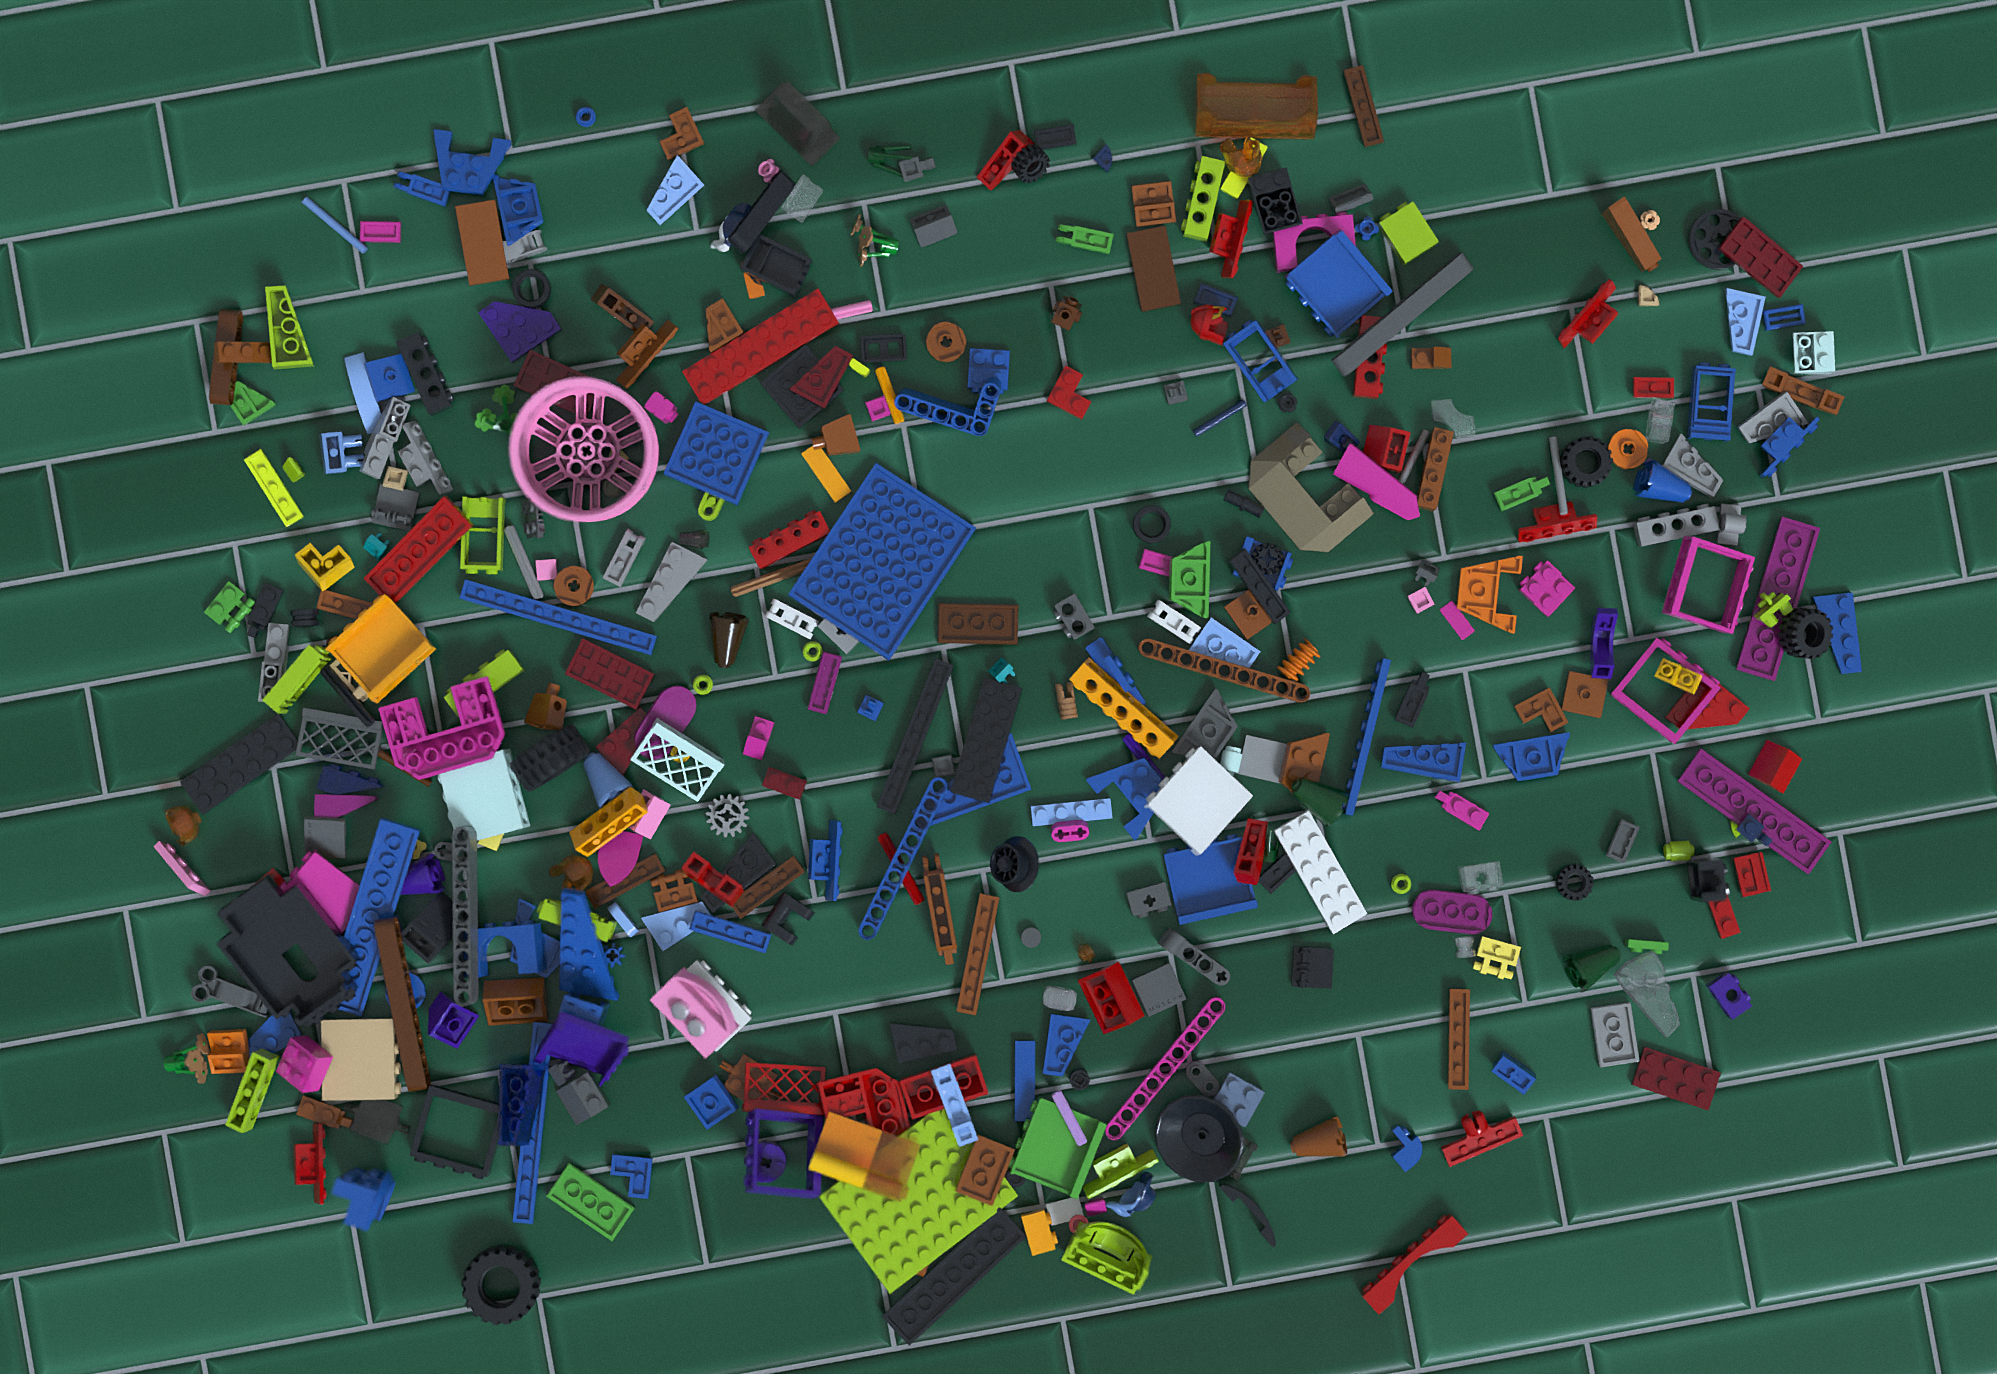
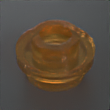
M1087 943L1078 946L1079 951H1077L1079 958L1083 962L1090 963L1092 958L1095 957L1092 948Z

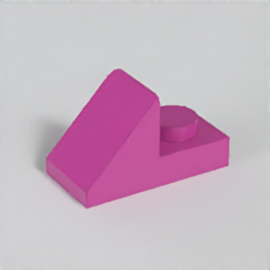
M755 716L751 731L747 736L744 755L759 760L763 759L774 722Z

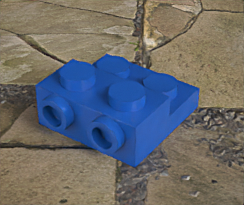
M970 348L968 389H972L971 392L981 393L985 381L990 377H996L1002 383L1000 394H1003V391H1008L1010 351ZM993 385L987 386L991 392L997 391Z

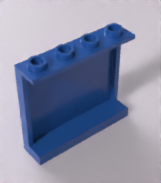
M1341 229L1285 275V278L1288 280L1285 284L1292 292L1296 289L1301 295L1298 297L1305 307L1309 305L1313 310L1311 312L1312 316L1317 322L1322 320L1326 325L1323 329L1330 337L1334 335L1336 338H1339V335L1384 296H1388L1393 292Z
M1232 834L1225 836L1226 840L1218 841L1215 838L1197 856L1190 851L1192 848L1188 844L1186 845L1187 849L1169 848L1167 853L1163 854L1179 925L1258 908L1253 886L1251 884L1239 883L1233 873L1242 837Z

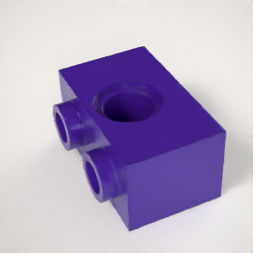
M1724 972L1708 983L1706 987L1726 1016L1733 1020L1752 1007L1749 1002L1751 998L1745 990L1741 991L1738 986L1740 982L1734 974L1730 975V973ZM1733 989L1735 996L1733 999L1728 1000L1726 993L1728 990Z

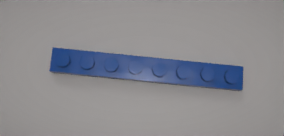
M1382 658L1380 662L1377 661L1374 673L1377 674L1376 681L1371 683L1370 693L1373 694L1371 701L1368 700L1365 707V712H1368L1366 720H1363L1360 731L1363 732L1362 739H1358L1355 751H1358L1357 759L1353 758L1351 770H1353V775L1347 781L1346 790H1349L1347 804L1343 803L1341 809H1344L1343 814L1351 816L1354 814L1391 663L1389 659Z

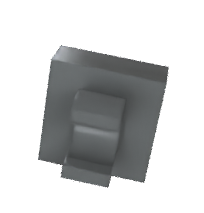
M1183 381L1164 385L1168 406L1188 401Z
M1422 559L1416 571L1415 580L1418 581L1420 577H1424L1427 579L1425 586H1428L1430 581L1434 583L1440 568Z
M561 1060L548 1069V1072L558 1086L576 1075L568 1060Z

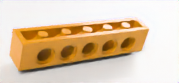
M1090 657L1069 679L1072 681L1073 686L1078 690H1082L1091 702L1097 703L1107 716L1114 718L1120 728L1131 733L1136 742L1142 743L1151 755L1157 756L1160 759L1179 737L1128 691L1125 693L1121 685ZM1089 679L1094 680L1097 686H1092ZM1104 693H1109L1112 699H1107ZM1119 706L1125 707L1127 712H1122ZM1134 719L1139 720L1142 726L1136 725ZM1149 733H1154L1157 739L1151 738Z

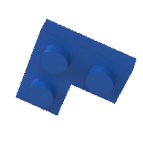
M620 1154L612 1155L610 1175L630 1177L628 1197L649 1198L653 1158Z

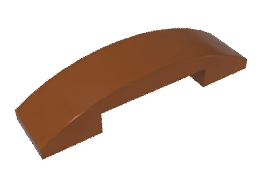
M1769 367L1762 386L1778 394L1786 391L1792 400L1833 415L1838 414L1845 397L1791 377L1788 373L1773 367Z

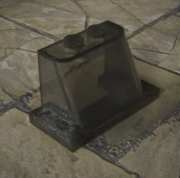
M788 81L786 84L782 82L755 110L811 167L840 140L833 132L831 123Z

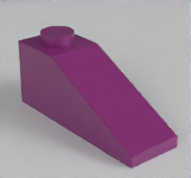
M315 794L314 817L340 818L377 801L378 796Z

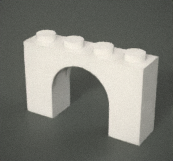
M696 960L687 971L707 981L722 995L733 1014L734 1020L740 1025L715 1049L717 1052L753 1018L750 1015L752 1011L747 1005H741L737 1001L739 997L731 989L728 991L723 986L725 982L718 975L714 977L709 971L711 967L704 960L701 962Z

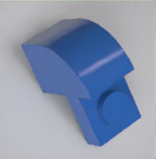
M1395 1124L1391 1130L1403 1145L1395 1150L1391 1156L1407 1172L1419 1161L1422 1154V1144L1416 1134L1409 1139L1408 1137L1411 1134L1404 1126L1399 1127Z

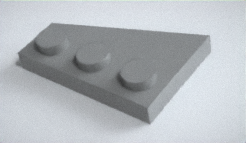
M1784 391L1739 424L1737 428L1746 442L1750 444L1770 437L1788 417L1799 426L1809 423L1788 392Z
M1682 433L1679 434L1662 465L1689 483L1691 487L1713 498L1723 479L1708 462H1705L1698 455V451L1690 446Z

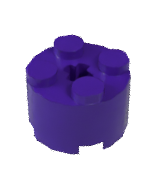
M769 1140L758 1142L757 1181L772 1182L783 1174L788 1158L786 1151L779 1143ZM763 1157L772 1160L770 1162V1166H767V1164L762 1163L764 1160Z

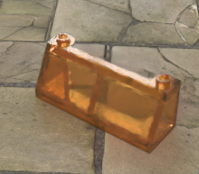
M1209 73L1197 74L1195 137L1315 139L1318 119L1317 76L1304 75L1297 79L1296 84L1217 82L1214 75Z

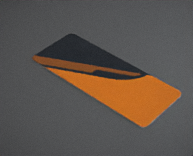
M743 273L749 298L764 296L762 282Z

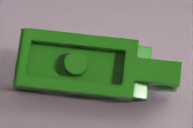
M1536 477L1528 478L1493 494L1500 510L1504 511L1539 496V494H1542L1541 488L1550 485L1548 477L1537 481Z

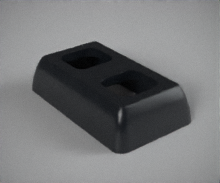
M906 335L862 336V362L905 361L907 359ZM898 342L900 344L899 355L888 354L889 343ZM878 343L880 345V355L869 356L868 345Z

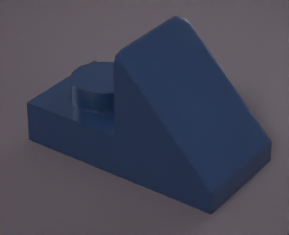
M1336 420L1324 435V441L1343 455L1350 443L1356 447L1360 443L1351 432Z

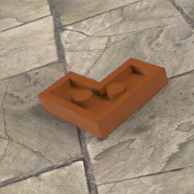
M687 107L669 115L677 134L659 141L668 161L676 158L677 155L680 156L704 145Z
M1550 687L1514 706L1523 724L1539 715L1544 720L1549 732L1569 723Z

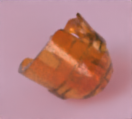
M1247 137L1243 148L1237 150L1230 138L1221 143L1220 151L1229 171L1241 177H1248L1259 171L1262 162L1259 140H1251L1250 137Z
M570 855L552 866L549 870L550 877H555L564 873L566 878L563 880L562 890L567 888L583 891L591 883L594 869L588 858Z

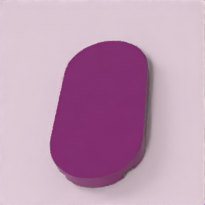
M677 685L665 688L660 692L635 731L634 741L636 748L641 744L656 718L683 733L696 711L695 697L687 688ZM653 733L649 739L650 745L662 744L661 737ZM674 745L666 747L667 754L672 750ZM663 747L652 749L653 759L665 756ZM649 750L640 752L644 757L651 759Z
M1430 889L1421 892L1415 898L1412 905V914L1415 921L1420 926L1430 930L1478 934L1485 930L1492 920L1491 906L1483 897L1476 894Z

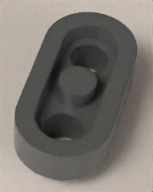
M1192 1061L1187 1065L1186 1075L1205 1096H1214L1219 1090L1218 1080L1199 1061ZM1194 1068H1198L1200 1070V1073L1198 1075H1194L1192 1073V1070ZM1207 1083L1213 1084V1088L1211 1090L1206 1089Z

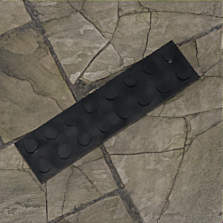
M999 1207L997 1213L974 1229L889 1308L882 1317L910 1346L1021 1243L1027 1235Z

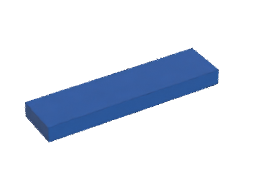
M697 910L694 912L689 930L766 953L772 935L771 933Z
M1015 1040V1121H1025L1026 1118H1030L1032 1112L1029 1109L1032 1101L1035 1100V1040Z

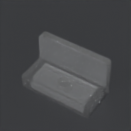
M802 175L781 207L782 211L803 223L823 193V189L811 182L810 178Z

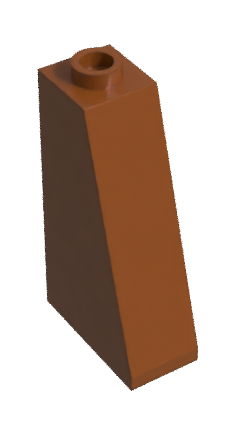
M1625 196L1601 213L1641 272L1646 269L1650 272L1659 266L1657 262L1662 258Z

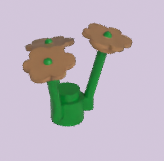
M859 214L853 223L850 235L852 236L855 231L859 232L861 229L860 243L858 245L860 267L863 266L867 257L882 256L888 258L889 254L895 255L898 249V239L871 229L870 226H863V221L860 220L861 215ZM873 241L879 243V250H882V252L867 253L866 249L863 248L868 247Z
M201 1033L196 1036V1045L181 1051H175L173 1055L164 1058V1068L166 1071H175L176 1074H195L199 1084L205 1083L208 1069L207 1062L204 1061L201 1052L203 1054H210L209 1042L206 1040L205 1035ZM187 1053L188 1057L184 1059L181 1055ZM185 1064L189 1066V1069H183Z

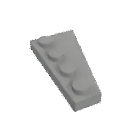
M671 542L636 613L655 622L708 560Z

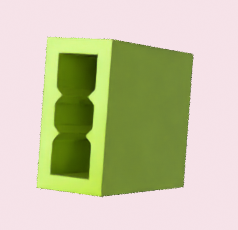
M1404 202L1396 208L1398 211L1391 215L1389 212L1380 218L1381 222L1377 225L1402 265L1407 264L1439 242L1414 202L1409 204Z

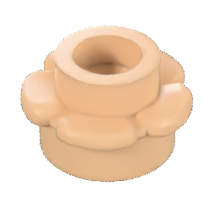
M1649 210L1642 213L1640 223L1643 228L1653 230L1660 223V217L1656 215L1655 211Z

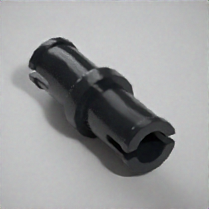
M1230 489L1223 501L1238 507L1240 511L1244 510L1257 518H1260L1265 508L1249 500V497H1243Z

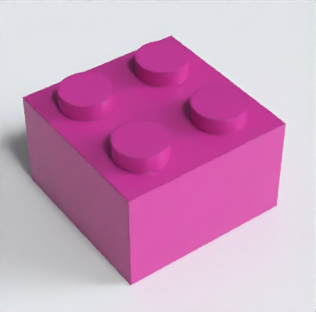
M307 1035L290 1037L276 1072L302 1093L319 1091L334 1056Z

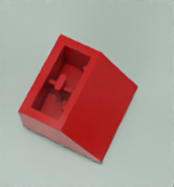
M1369 425L1363 453L1384 470L1399 473L1402 471L1411 432L1391 427Z

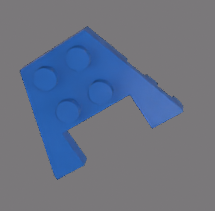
M434 129L443 190L483 196L495 175L496 169L504 160L507 150L511 148V140L493 138L490 157L450 151L452 132Z
M1145 757L1086 779L1097 794L1111 782L1118 786L1139 812L1135 818L1124 825L1126 831L1136 840L1154 813L1149 807H1144L1147 803L1145 799L1153 791L1156 793L1161 788L1159 784L1163 780Z
M519 898L515 925H521V921L530 920L536 908V905ZM542 932L545 971L536 974L547 978L560 965V940ZM512 943L510 961L518 964L517 951Z

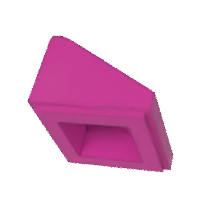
M1103 1197L1085 1201L1087 1216L1107 1212Z

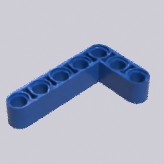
M996 377L988 378L982 387L975 410L909 388H903L898 392L894 404L900 411L966 433L983 436L987 433L1002 389V383ZM993 385L997 391L991 392L987 386ZM900 397H907L909 399V402H902ZM919 403L927 404L928 409L921 408ZM986 403L991 409L985 410L981 404ZM938 409H944L947 415H941ZM957 416H964L966 418V421L963 422L958 420ZM976 422H983L985 424V427H978L976 425Z

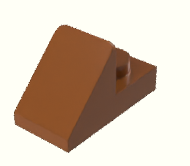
M1433 346L1432 348L1411 349V369L1452 368L1451 348Z

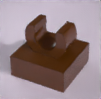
M1284 324L1266 330V333L1277 348L1291 343Z

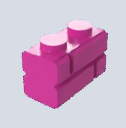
M654 392L645 404V408L665 424L668 422L672 423L678 416L677 407L658 392Z

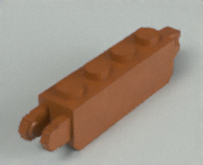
M939 853L934 854L936 870L929 871L928 858L926 855L922 856L925 871L923 875L937 952H939V956L944 955L946 965L954 964L952 953H957V943L944 870L941 868Z

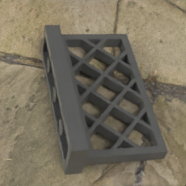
M303 708L296 756L375 770L382 732L384 731L381 721H375L373 725L366 727L358 717ZM307 721L315 722L319 730L309 735L306 731ZM332 725L335 726L339 733L329 739L324 729ZM349 729H354L358 737L348 742L343 733ZM322 732L327 741L317 747L312 737ZM369 732L377 733L376 741L368 746L363 736ZM341 735L346 745L337 751L331 741ZM361 739L366 748L357 754L351 745ZM310 740L315 749L310 753H302V745ZM329 743L335 753L325 757L320 749ZM347 747L355 755L348 761L344 760L339 754ZM368 750L373 756L371 765L364 764L359 758Z

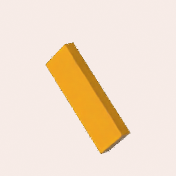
M813 446L801 453L835 503L852 492L822 448L814 450Z

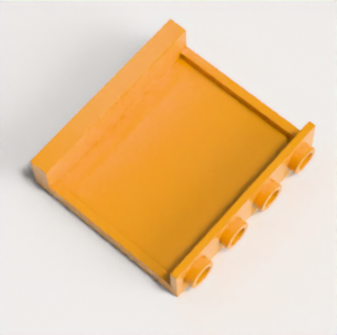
M385 594L378 596L368 610H363L354 623L346 625L343 629L344 632L340 636L332 638L328 643L329 646L325 648L332 653L365 690L371 701L375 703L380 702L436 650L397 604Z

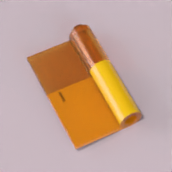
M829 1112L809 1170L901 1202V1199H906L909 1191L906 1185L920 1144Z

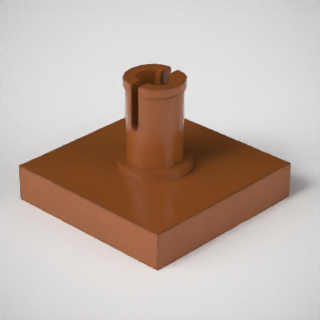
M1249 590L1224 607L1246 640L1272 623Z

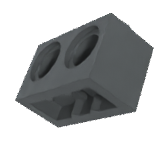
M1075 593L1054 605L1055 610L1052 612L1058 622L1060 620L1063 621L1065 627L1062 629L1068 639L1072 637L1073 640H1076L1095 629ZM1065 604L1072 605L1073 613L1065 615L1062 612V606ZM1080 621L1083 624V630L1081 632L1073 631V622Z

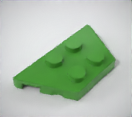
M1205 541L1170 559L1169 599L1202 618H1209L1210 541Z

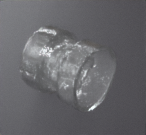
M1474 936L1454 938V944L1459 949L1455 952L1456 958L1476 956L1475 949L1471 948L1474 943Z

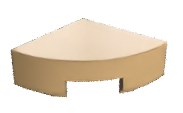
M1638 286V306H1659L1658 297L1652 290L1646 286Z

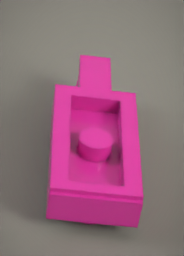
M1438 790L1435 795L1436 799L1443 802L1441 807L1446 812L1478 831L1489 815L1488 812L1451 791L1447 795Z

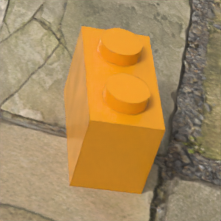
M1042 1208L1021 1214L1032 1256L1055 1250V1244L1058 1243L1055 1231L1051 1232L1049 1224H1053L1050 1212L1046 1213L1045 1209Z

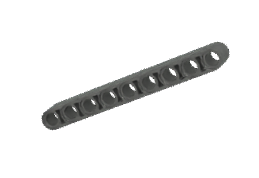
M1460 252L1451 258L1332 358L1331 361L1342 376H1346L1355 370L1474 269L1464 253Z
M472 826L457 827L452 834L454 1001L459 1006L471 1005L478 1000L477 833ZM464 830L467 833L466 840H464L462 837V832ZM463 851H466L467 853L466 860H464L462 857ZM464 871L468 875L466 880L462 876ZM464 891L467 892V900H464L463 898ZM464 911L468 914L467 920L463 918ZM464 931L468 934L467 941L463 938ZM464 952L468 954L467 961L463 957ZM464 972H467L469 976L467 981L464 979ZM465 992L468 993V996H469L468 1001H466V1000L464 999V993H465Z

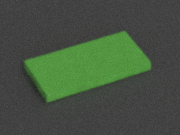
M570 1162L546 1195V1197L611 1241L614 1240L635 1209L633 1205Z

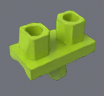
M1762 592L1759 595L1762 601L1757 604L1761 610L1754 617L1756 620L1762 621L1767 627H1773L1778 622L1773 614L1775 611L1779 610L1785 616L1793 610L1789 602L1791 598L1788 594L1780 593L1776 597L1774 592H1771L1768 596Z

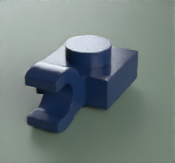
M1747 814L1735 829L1750 842H1753L1756 838L1764 846H1769L1773 841L1769 836L1761 832L1765 826L1750 814Z

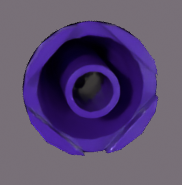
M434 854L425 855L409 865L400 895L443 892L445 886L442 887V881H445V875L439 859L434 860Z

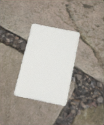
M1079 1196L1078 1199L1071 1197L1046 1204L1047 1212H1050L1053 1223L1051 1226L1068 1222L1075 1215L1084 1216Z

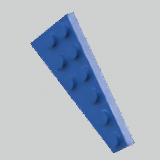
M564 888L561 900L559 990L617 1001L619 993L615 990L613 976L609 973L608 961L600 938H597L595 923H592L591 911L583 891Z

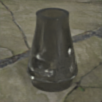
M703 529L685 533L680 532L679 544L699 549L707 548L709 546V532H705Z

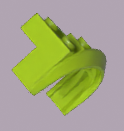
M1079 1221L1061 1260L1134 1295L1136 1290H1140L1148 1275L1152 1255L1147 1253L1145 1247L1136 1236L1118 1225L1108 1222L1083 1223ZM1093 1247L1099 1248V1249H1102V1250H1105V1251H1107V1252H1109V1253L1115 1255L1116 1257H1118V1258L1121 1259L1122 1261H1119V1260H1117V1259H1115V1258H1113V1257H1111V1256H1109V1255H1107V1254H1104V1253H1102V1252H1100V1251L1094 1249ZM1134 1249L1133 1255L1131 1256L1130 1260L1127 1261L1132 1250Z

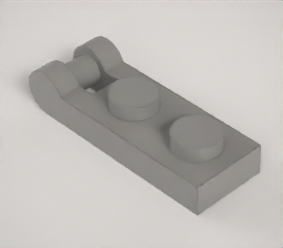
M627 529L603 576V579L619 587L625 581L646 540V537L638 536L630 529ZM629 541L636 543L633 549L627 546Z

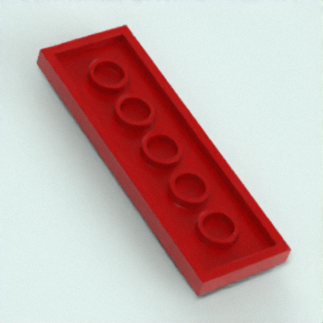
M444 496L364 579L379 596L385 594L397 603L474 524L448 496Z

